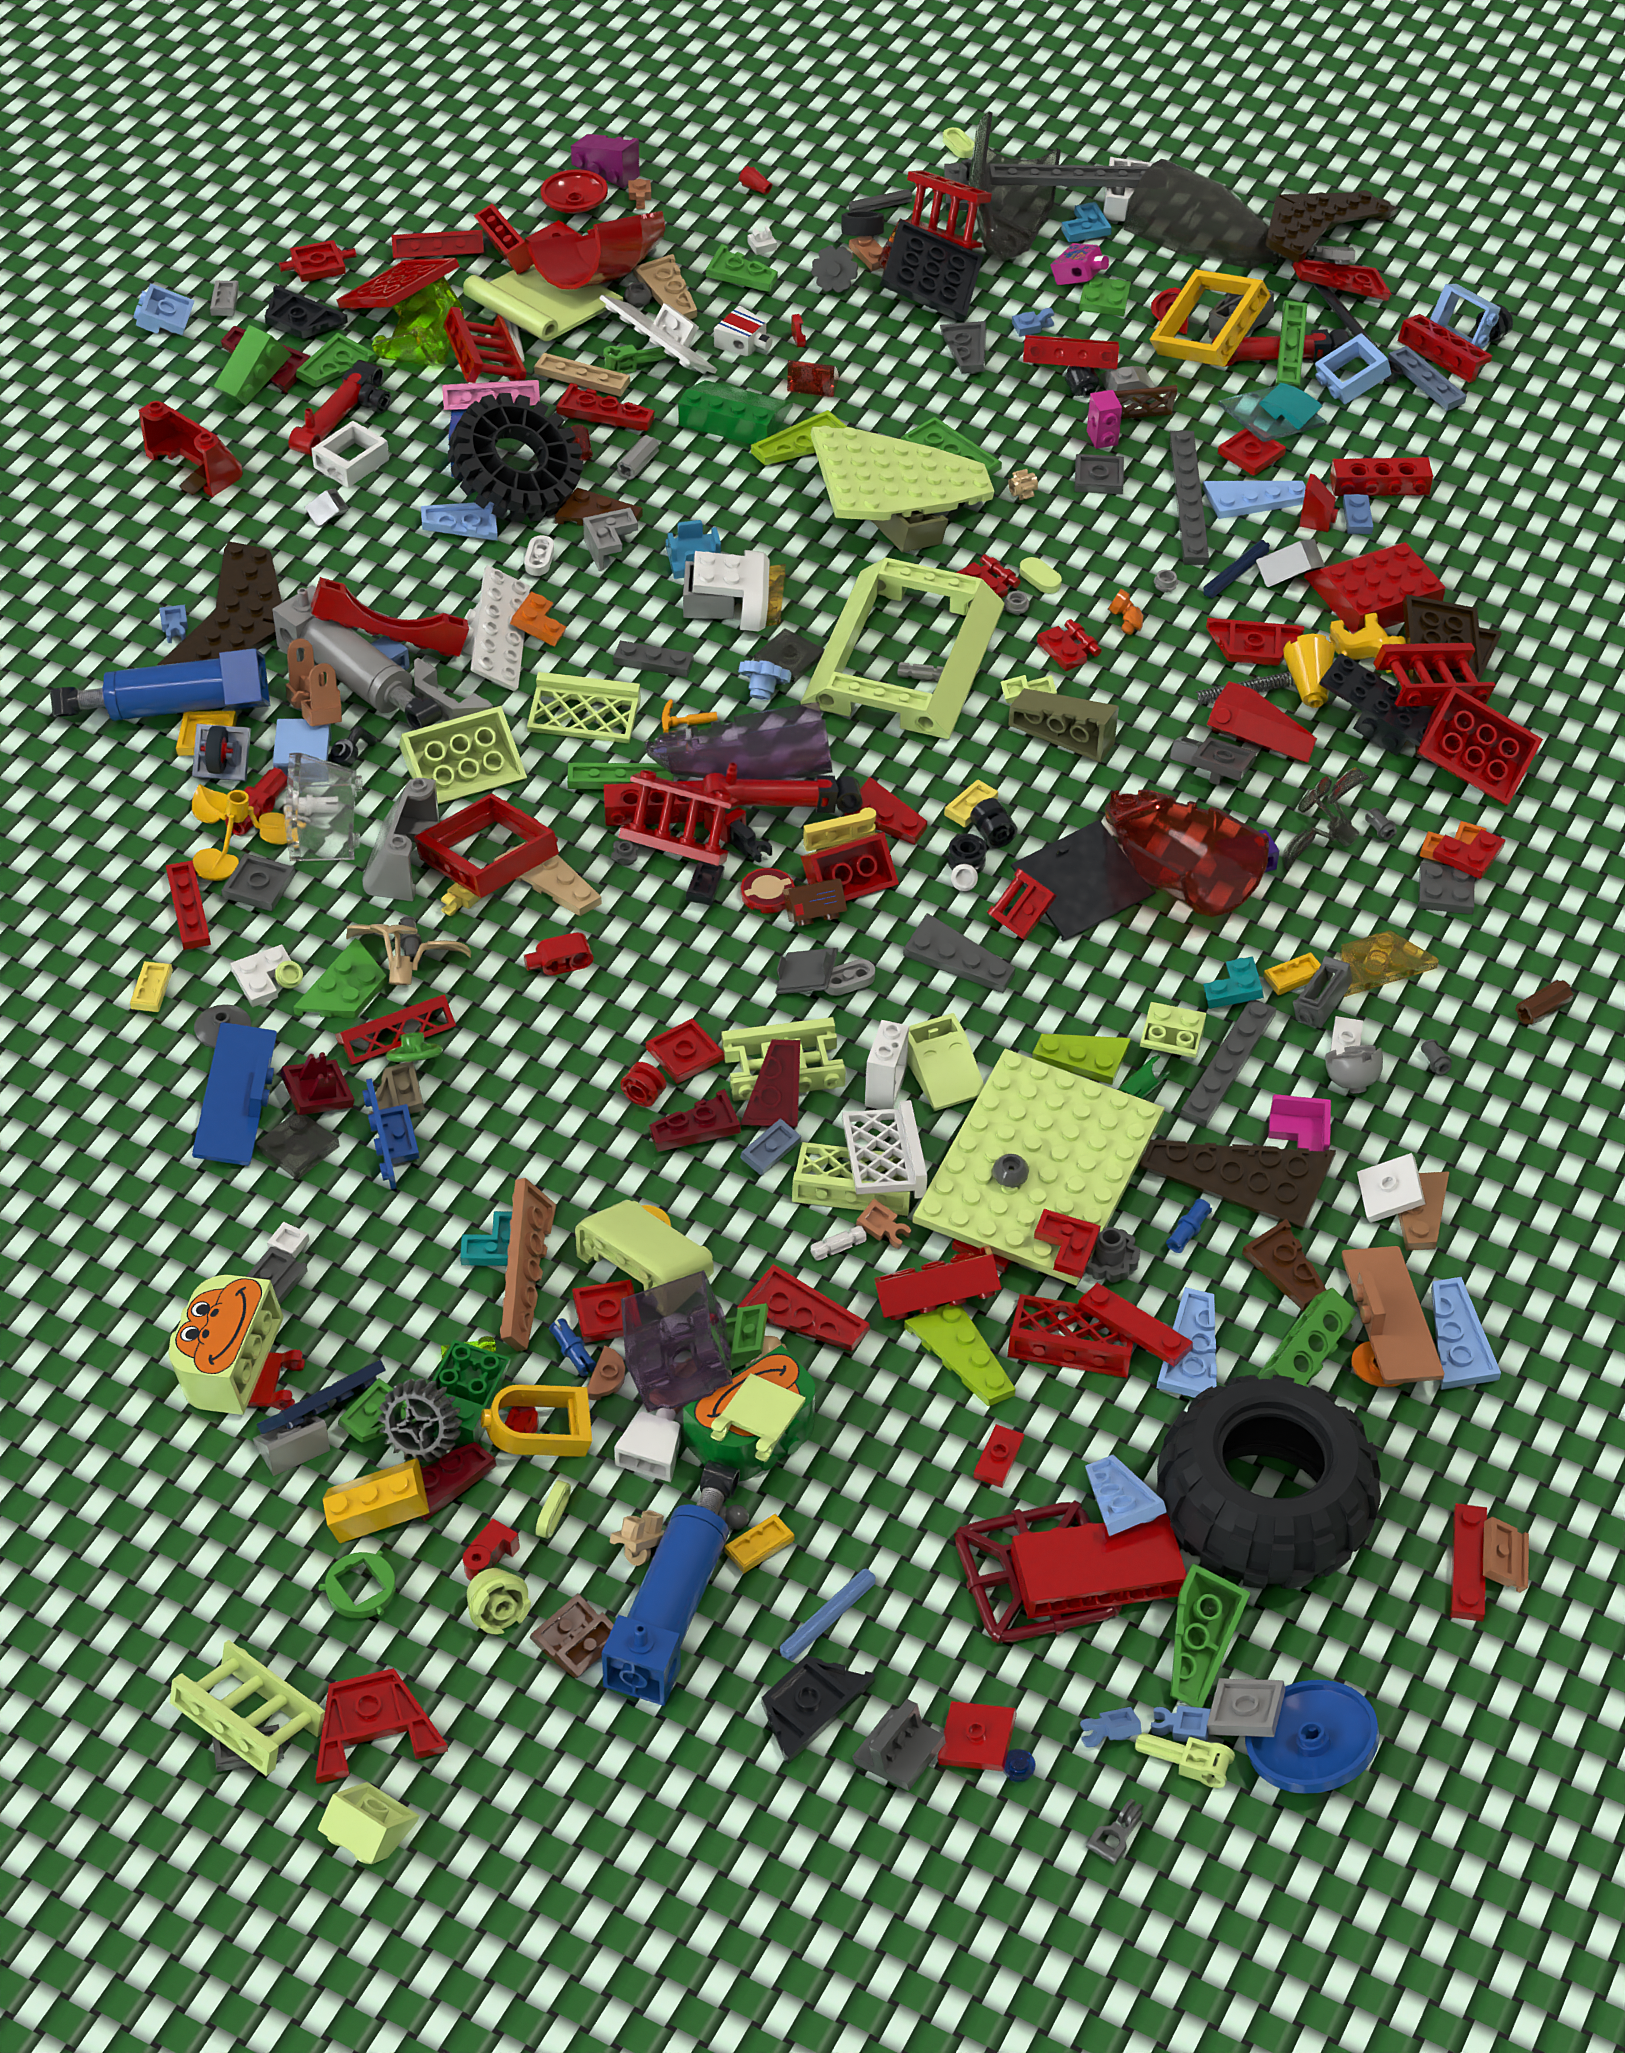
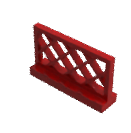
M1020 1294L1013 1327L1010 1332L1007 1357L1128 1378L1134 1342L1100 1320L1089 1325L1084 1318L1094 1316L1079 1308L1076 1303ZM1024 1305L1037 1307L1040 1311L1030 1315L1023 1307ZM1058 1311L1066 1312L1069 1316L1060 1320L1054 1313ZM1047 1317L1053 1324L1043 1328L1037 1321ZM1076 1322L1082 1329L1073 1333L1067 1326ZM1030 1325L1035 1331L1021 1328ZM1106 1327L1112 1334L1102 1338L1096 1331ZM1060 1330L1065 1336L1051 1333ZM1089 1335L1094 1341L1084 1340L1081 1338ZM1119 1340L1124 1346L1113 1345L1111 1343H1114Z

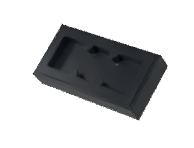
M698 861L686 892L685 901L712 906L724 875L725 866Z

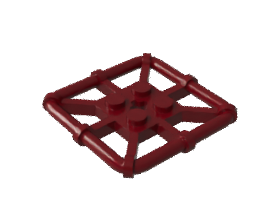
M1074 1500L1072 1503L1060 1502L1026 1511L1016 1509L1012 1510L1011 1514L973 1522L957 1528L954 1537L956 1549L968 1579L966 1586L968 1592L974 1596L984 1627L992 1637L991 1641L1000 1644L1001 1642H1015L1053 1632L1055 1635L1063 1634L1065 1629L1103 1621L1113 1616L1116 1617L1120 1613L1122 1605L1064 1617H1061L1060 1614L1049 1616L1050 1620L1008 1629L1019 1609L1024 1605L1010 1554L1012 1543L1001 1545L980 1534L1012 1526L1017 1529L1018 1534L1029 1532L1026 1523L1064 1515L1057 1527L1069 1528L1075 1520H1077L1079 1526L1091 1523L1087 1512L1082 1508V1503ZM969 1545L999 1558L1003 1571L980 1576ZM1008 1583L1013 1600L997 1624L985 1589Z

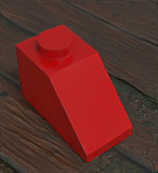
M1310 474L1305 488L1299 527L1328 532L1331 523H1336L1339 509L1334 508L1336 498L1315 474Z

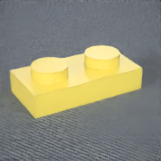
M976 780L945 807L944 815L961 826L966 827L972 822L970 819L972 809L985 799H998V791L980 780Z

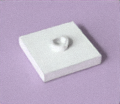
M1412 1153L1357 1172L1366 1216L1370 1223L1426 1204L1416 1160Z

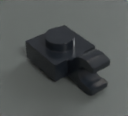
M739 820L730 824V844L747 858L752 856L754 861L760 863L762 861L761 852H765L769 856L772 855V845L766 841H757L756 834L750 827L745 826Z

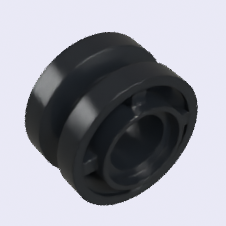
M1495 304L1501 309L1498 314L1499 319L1490 331V342L1499 340L1510 333L1513 328V319L1510 312L1499 304ZM1486 310L1479 313L1476 318L1477 329Z
M960 834L954 837L949 843L948 865L953 871L958 865L968 864L976 870L977 874L981 872L986 864L987 846L985 841L974 834Z

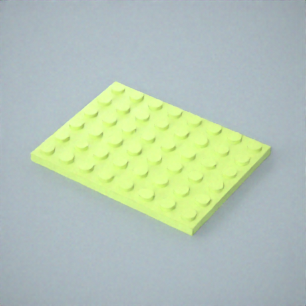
M1004 1049L913 1215V1223L978 1248L989 1246L993 1254L1077 1286L1081 1278L1053 1270L1054 1262L1061 1246L1034 1238L1035 1229L1043 1209L1100 1225V1232L1105 1229L1164 1114L1165 1107ZM1017 1154L1027 1162L1029 1174L1025 1183L1012 1188L1000 1185L997 1182L996 1178L992 1175V1169L995 1161L1002 1155ZM1095 1244V1247H1094L1093 1252H1092V1254H1091V1257H1092V1255H1093V1253H1094V1251H1095L1096 1244Z

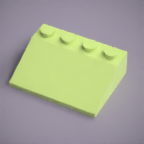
M502 706L401 734L399 746L412 779L427 778L436 780L438 805L527 779Z

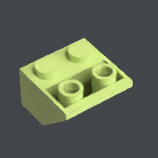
M1151 1002L1140 1047L1196 1058L1203 1037L1206 1013Z

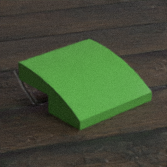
M766 1303L738 1308L737 1317L713 1322L707 1368L711 1373L716 1374L732 1370L762 1354L768 1313Z

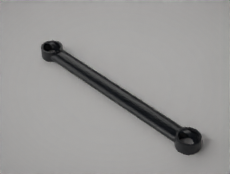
M1307 256L1304 260H1312V259ZM1311 282L1354 337L1362 333L1382 352L1329 286ZM1388 360L1391 375L1385 378L1384 381L1397 383L1403 374V370L1399 365Z

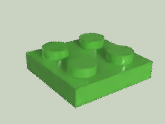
M1094 276L1090 281L1084 282L1079 311L1124 316L1131 282Z

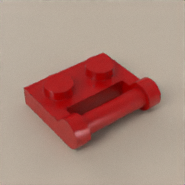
M1018 868L1014 873L1015 878L995 906H991L987 913L1019 937L1026 940L1057 895ZM1026 883L1028 887L1008 915L1005 916L1003 912L1022 885Z

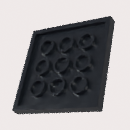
M900 219L879 286L964 322L983 256Z

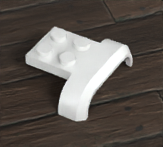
M745 550L744 556L695 551L692 592L743 597L740 630L761 631L766 626L768 610L769 558L764 552Z

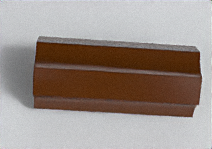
M1556 980L1516 1005L1515 1011L1521 1022L1525 1025H1533L1572 1001L1574 994L1566 981Z

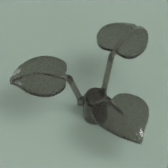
M1352 768L1334 784L1332 793L1327 798V803L1334 805L1340 817H1335L1320 800L1331 788L1332 781L1328 776L1319 780L1315 788L1305 794L1298 805V810L1304 813L1316 803L1331 819L1327 825L1329 833L1312 827L1308 831L1306 829L1302 830L1292 838L1282 854V863L1287 871H1290L1292 863L1312 843L1316 834L1328 838L1331 842L1336 839L1344 847L1350 846L1357 839L1359 831L1351 825L1352 822L1347 819L1337 800L1361 782L1370 779L1367 774L1358 768Z

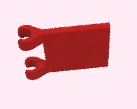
M296 1349L284 1353L269 1352L247 1406H267L284 1410L294 1405L295 1400L292 1399L293 1394L290 1390H279L277 1392L275 1390L281 1367L293 1371L303 1370L305 1360L302 1359V1351Z

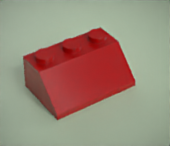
M884 832L872 833L800 856L808 883L841 878L845 901L899 884Z

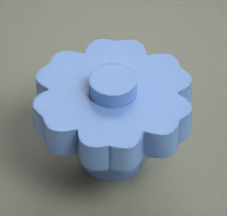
M747 660L740 662L738 671L740 675L750 678L748 688L751 690L750 696L761 700H770V696L774 694L775 685L790 683L792 674L790 670L782 669V667L772 662L762 660L759 662Z

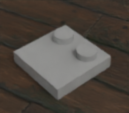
M1219 1678L1207 1723L1209 1735L1274 1737L1285 1694L1284 1681Z

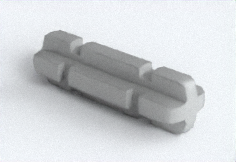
M900 662L897 673L899 677L904 678L912 676L913 679L931 681L936 679V681H939L944 667L937 666V668H934V666L913 664L911 666L909 663Z

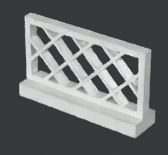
M911 1100L900 1101L899 1109L842 1112V1122L856 1194L913 1191L914 1198H923L927 1191V1172ZM894 1119V1123L889 1127L880 1122L881 1120ZM859 1121L865 1123L861 1128L850 1124V1122ZM874 1128L881 1133L875 1137L868 1133V1131ZM890 1136L897 1140V1142L891 1145L883 1140ZM861 1138L869 1143L862 1147L855 1142ZM877 1146L885 1152L878 1155L871 1150ZM894 1155L902 1160L895 1164L887 1159ZM866 1157L873 1162L866 1166L859 1162V1160ZM881 1165L889 1171L883 1175L875 1169ZM898 1174L906 1178L907 1181H895L891 1178ZM866 1176L877 1180L874 1183L861 1182Z

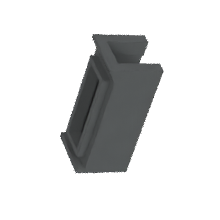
M1328 956L1324 957L1321 966L1297 1000L1293 1001L1297 1021L1318 1028L1323 1026L1353 982L1350 963ZM1327 981H1330L1317 1001H1314Z

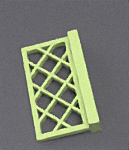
M538 672L536 678L537 687L527 724L528 732L630 744L637 708L640 707L641 702L640 684ZM541 696L553 697L555 699L546 706L540 701ZM571 699L579 700L581 703L570 709L565 702ZM597 702L604 703L606 706L595 712L590 705ZM560 705L566 712L555 718L550 710ZM620 705L630 706L631 710L621 715L616 708ZM586 708L591 715L580 721L575 714ZM611 711L616 716V719L606 724L601 719V716ZM544 714L551 720L544 725L535 724V720ZM569 717L576 723L569 728L563 727L560 722ZM595 720L601 725L595 731L586 728V725ZM622 723L626 728L625 734L614 733L611 729Z
M802 1142L797 1169L793 1177L792 1202L865 1210L871 1201L875 1199L897 1215L908 1216L912 1191L856 1194L853 1174L848 1171L851 1169L850 1161L840 1164L836 1160L839 1157L849 1159L847 1147ZM871 1150L872 1152H874V1153H876V1154H878V1155H881L882 1153H884V1152H881V1151H873V1150ZM806 1154H819L821 1158L812 1161ZM892 1155L887 1160L897 1164L902 1159ZM863 1157L859 1160V1162L866 1166L868 1165L865 1164V1162L871 1161L866 1157ZM829 1163L834 1168L824 1172L820 1167ZM881 1165L875 1169L878 1172L889 1171ZM813 1171L816 1175L806 1173ZM841 1174L845 1178H838L836 1176ZM898 1174L891 1178L895 1181H907L906 1178ZM861 1181L862 1183H874L872 1181Z

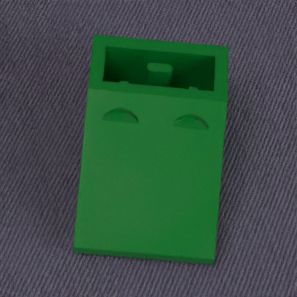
M453 1340L432 1381H436L437 1390L447 1387L444 1395L447 1398L455 1397V1401L451 1403L452 1406L461 1408L460 1413L455 1415V1417L463 1420L462 1424L457 1428L461 1433L454 1441L455 1445L463 1447L473 1442L479 1444L486 1428L481 1427L482 1409H490L495 1396L500 1392L510 1358L457 1340ZM439 1421L434 1423V1438H437L439 1434Z

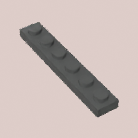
M1258 1000L1248 1002L1182 1107L1181 1118L1205 1128L1207 1127L1274 1019L1277 1008Z

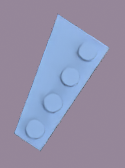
M1462 1277L1433 1281L1431 1293L1437 1354L1444 1371V1379L1440 1380L1441 1390L1499 1380L1501 1371Z
M1114 1455L1085 1466L1109 1536L1137 1524L1151 1522L1157 1516L1167 1512L1164 1501Z

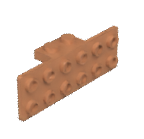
M1400 1247L1343 1250L1341 1257L1353 1290L1354 1301L1358 1304L1361 1322L1365 1325L1383 1382L1385 1384L1443 1380L1444 1371Z

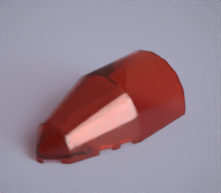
M1120 790L1113 791L1110 802L1105 806L1107 824L1136 872L1148 884L1195 913L1209 917L1228 914L1245 903L1259 886L1267 867L1269 837L1215 807H1210L1208 810L1197 807L1196 802L1192 801L1187 802V805L1176 802V797L1151 790H1138L1137 795L1128 793L1120 795Z

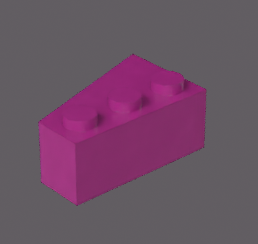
M586 134L571 145V163L573 166L597 173L606 181L625 188L628 185V180H635L640 176L639 138L625 140L623 137L614 139L608 138L606 135Z

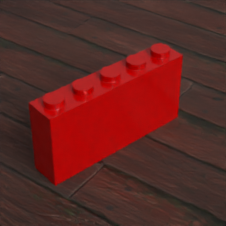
M1167 1513L1157 1516L1151 1522L1137 1524L1111 1536L1107 1532L1105 1523H1085L1071 1528L1056 1527L1050 1531L1024 1532L1013 1536L1010 1554L1027 1618L1031 1619L1179 1596L1187 1574L1174 1531L1170 1527L1171 1521Z

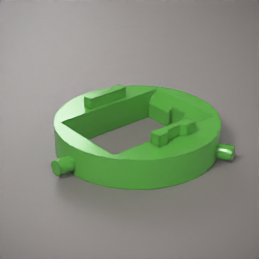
M378 1550L376 1554L368 1552L352 1553L342 1557L332 1565L327 1573L325 1584H319V1590H326L327 1599L335 1611L343 1616L356 1619L384 1614V1609L394 1597L396 1584L392 1567L381 1557L383 1555L382 1551ZM364 1562L383 1588V1591L355 1606L336 1578Z

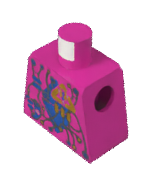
M1072 243L1050 266L1057 285L1087 282L1100 270L1108 269L1109 258L1102 256L1098 245Z

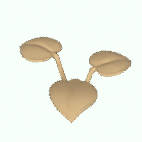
M386 924L347 926L346 939L370 933L384 936L390 969L389 984L411 985L412 970H417L423 951L428 949L458 951L471 958V950L465 944L456 941L440 940L422 943L413 962H410L409 956H401L400 934H417L418 930L416 928L405 925L389 926ZM389 934H394V936H395V956H394V958H393V953H392V948H391V943H390Z

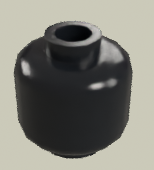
M1068 367L1065 381L1075 396L1089 397L1090 393L1096 392L1100 379L1093 367Z

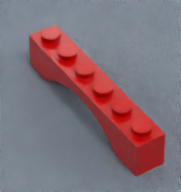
M322 577L319 578L311 602L312 615H315L316 618L322 621H337L347 628L357 627L364 629L365 632L371 635L382 634L389 636L391 640L396 642H410L420 649L430 648L437 650L444 656L455 655L460 657L469 632L466 619L446 613L422 619L387 617L363 605L352 595L345 584Z

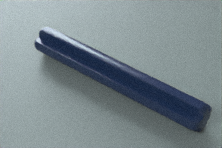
M1264 540L1258 541L1203 587L1204 596H1207L1209 599L1214 598L1255 564L1257 559L1266 555L1269 552L1270 544Z

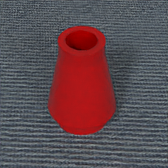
M746 166L739 175V182L742 183L743 187L761 192L764 195H767L772 189L773 184L755 167Z

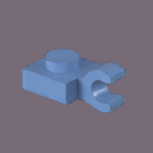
M1045 308L1038 315L1034 311L1012 316V324L1019 337L1041 333L1042 327L1049 328L1054 326L1052 318L1048 317L1054 316L1055 313L1052 308Z
M1131 1707L1099 1713V1719L1088 1718L1080 1722V1726L1084 1731L1093 1730L1089 1736L1081 1737L1085 1747L1097 1746L1105 1736H1108L1110 1740H1126L1131 1736L1142 1734L1141 1722Z

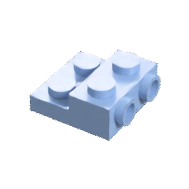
M150 283L148 291H142L138 302L140 305H137L133 318L137 319L136 326L158 334L161 327L170 332L183 335L195 300Z

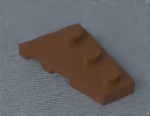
M577 487L555 515V524L574 521L577 522V526H583V518L626 508H631L638 522L643 516V508Z
M1287 1219L1243 1247L1242 1255L1302 1311L1308 1307L1316 1295L1326 1291L1311 1262L1307 1261L1302 1252L1300 1241L1295 1239L1292 1234L1291 1225Z

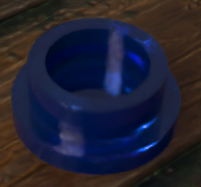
M1022 1749L1009 1751L1004 1774L1014 1782L1026 1781L1035 1772L1036 1763L1034 1757Z

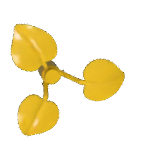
M199 784L192 799L193 815L201 822L209 824L216 823L220 819L226 820L227 817H229L222 852L214 848L198 851L193 857L195 872L203 879L211 881L224 880L232 875L239 864L236 856L227 854L233 823L243 822L248 815L254 827L260 829V837L272 844H286L293 841L307 827V822L281 813L262 814L258 822L254 815V807L248 806L249 796L246 792L233 790L226 795Z

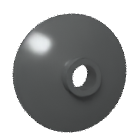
M228 1004L216 1005L206 1009L198 1016L194 1025L195 1035L203 1045L215 1048L222 1022L251 1027L250 1017L240 1007Z

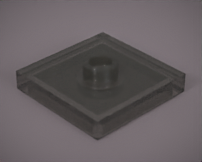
M784 628L754 655V661H769L782 667V669L790 670L792 673L790 681L795 683L820 661L825 649Z

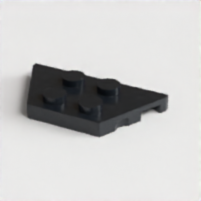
M277 285L273 288L274 294L269 300V308L265 313L266 324L301 339L348 323L347 314Z
M806 1655L761 1697V1704L785 1762L789 1764L875 1682V1675L868 1671H865L864 1675L848 1671L845 1665L834 1662L826 1663L822 1659Z

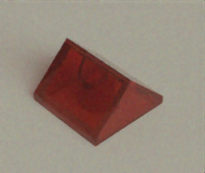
M788 360L787 391L834 397L840 371L832 365Z

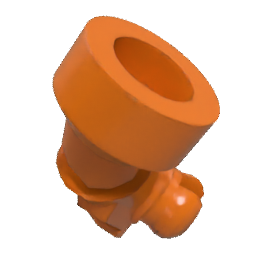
M1120 589L1107 610L1115 615L1122 613L1124 615V624L1121 630L1128 635H1132L1135 629L1139 632L1143 627V614L1130 601L1129 593Z

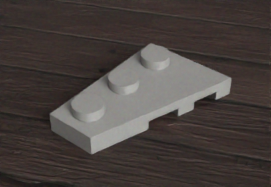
M1313 245L1308 252V255L1334 259L1335 264H1349V260H1355V250L1353 247Z

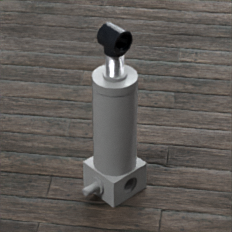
M313 585L308 588L298 589L295 596L273 608L277 647L286 654L287 648L293 640L298 638L308 640L313 648L314 661L317 664L327 663L331 665L335 670L336 678L379 712L390 713L397 708L405 712L406 720L413 730L431 726L442 719V712L433 699L425 698L422 700L420 697H415L410 693L413 681L410 673L351 628L344 627L339 622L333 620L322 621L316 618L315 615H312L311 602L316 587ZM298 648L296 651L297 661L299 662L304 659L303 648Z

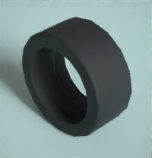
M873 211L843 213L841 215L842 234L850 236L880 235L884 233V215Z

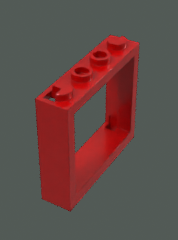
M492 793L414 836L419 858L479 898L485 897L559 854L558 838L555 836L552 828L546 827L537 819L528 816L521 809L515 808L506 800H502ZM493 822L499 823L528 841V843L482 869L449 849V847Z

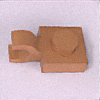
M628 180L629 200H636V209H645V200H651L650 180Z

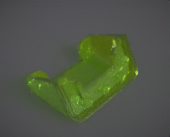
M444 276L393 305V309L398 313L400 319L392 337L386 338L384 335H379L374 338L371 346L376 355L381 359L436 366L445 362L451 348V343L443 327L451 307L460 308L463 317L464 311Z

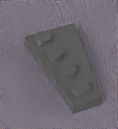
M926 913L903 950V956L1001 993L1005 992L1015 976V967Z

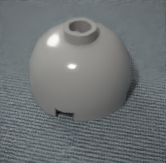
M1373 1045L1344 1047L1345 1052L1337 1055L1336 1050H1333L1325 1055L1329 1077L1341 1088H1349L1350 1093L1367 1091L1366 1086L1374 1084L1380 1078L1383 1069L1382 1048L1376 1050Z

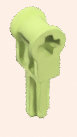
M1142 1732V1734L1138 1735L1135 1743V1749L1138 1752L1179 1764V1775L1198 1780L1213 1788L1225 1786L1227 1781L1225 1774L1228 1765L1233 1763L1235 1758L1232 1749L1223 1744L1208 1743L1192 1737L1188 1738L1185 1746Z

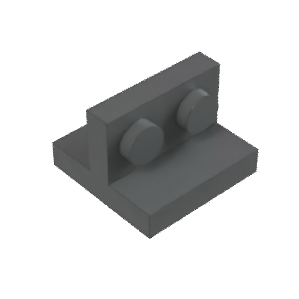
M906 1699L899 1709L893 1710L890 1708L854 1753L853 1760L855 1765L909 1791L944 1746L946 1740L944 1734L922 1724L918 1704Z

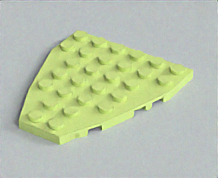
M829 426L812 427L811 438L835 518L884 521L890 520L891 515L896 513H902L903 517H911L912 511L916 510L923 514H931L957 509L958 503L962 502L973 505L979 501L984 502L993 499L994 489L983 463L934 447L851 427L844 429L831 428Z

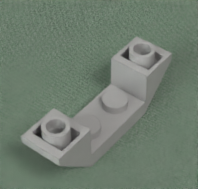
M419 658L414 660L415 696L420 697L422 700L425 698L433 699L442 712V721H449L493 708V705L487 699H483L475 693H472L460 703L454 698L443 694L437 689L436 669Z

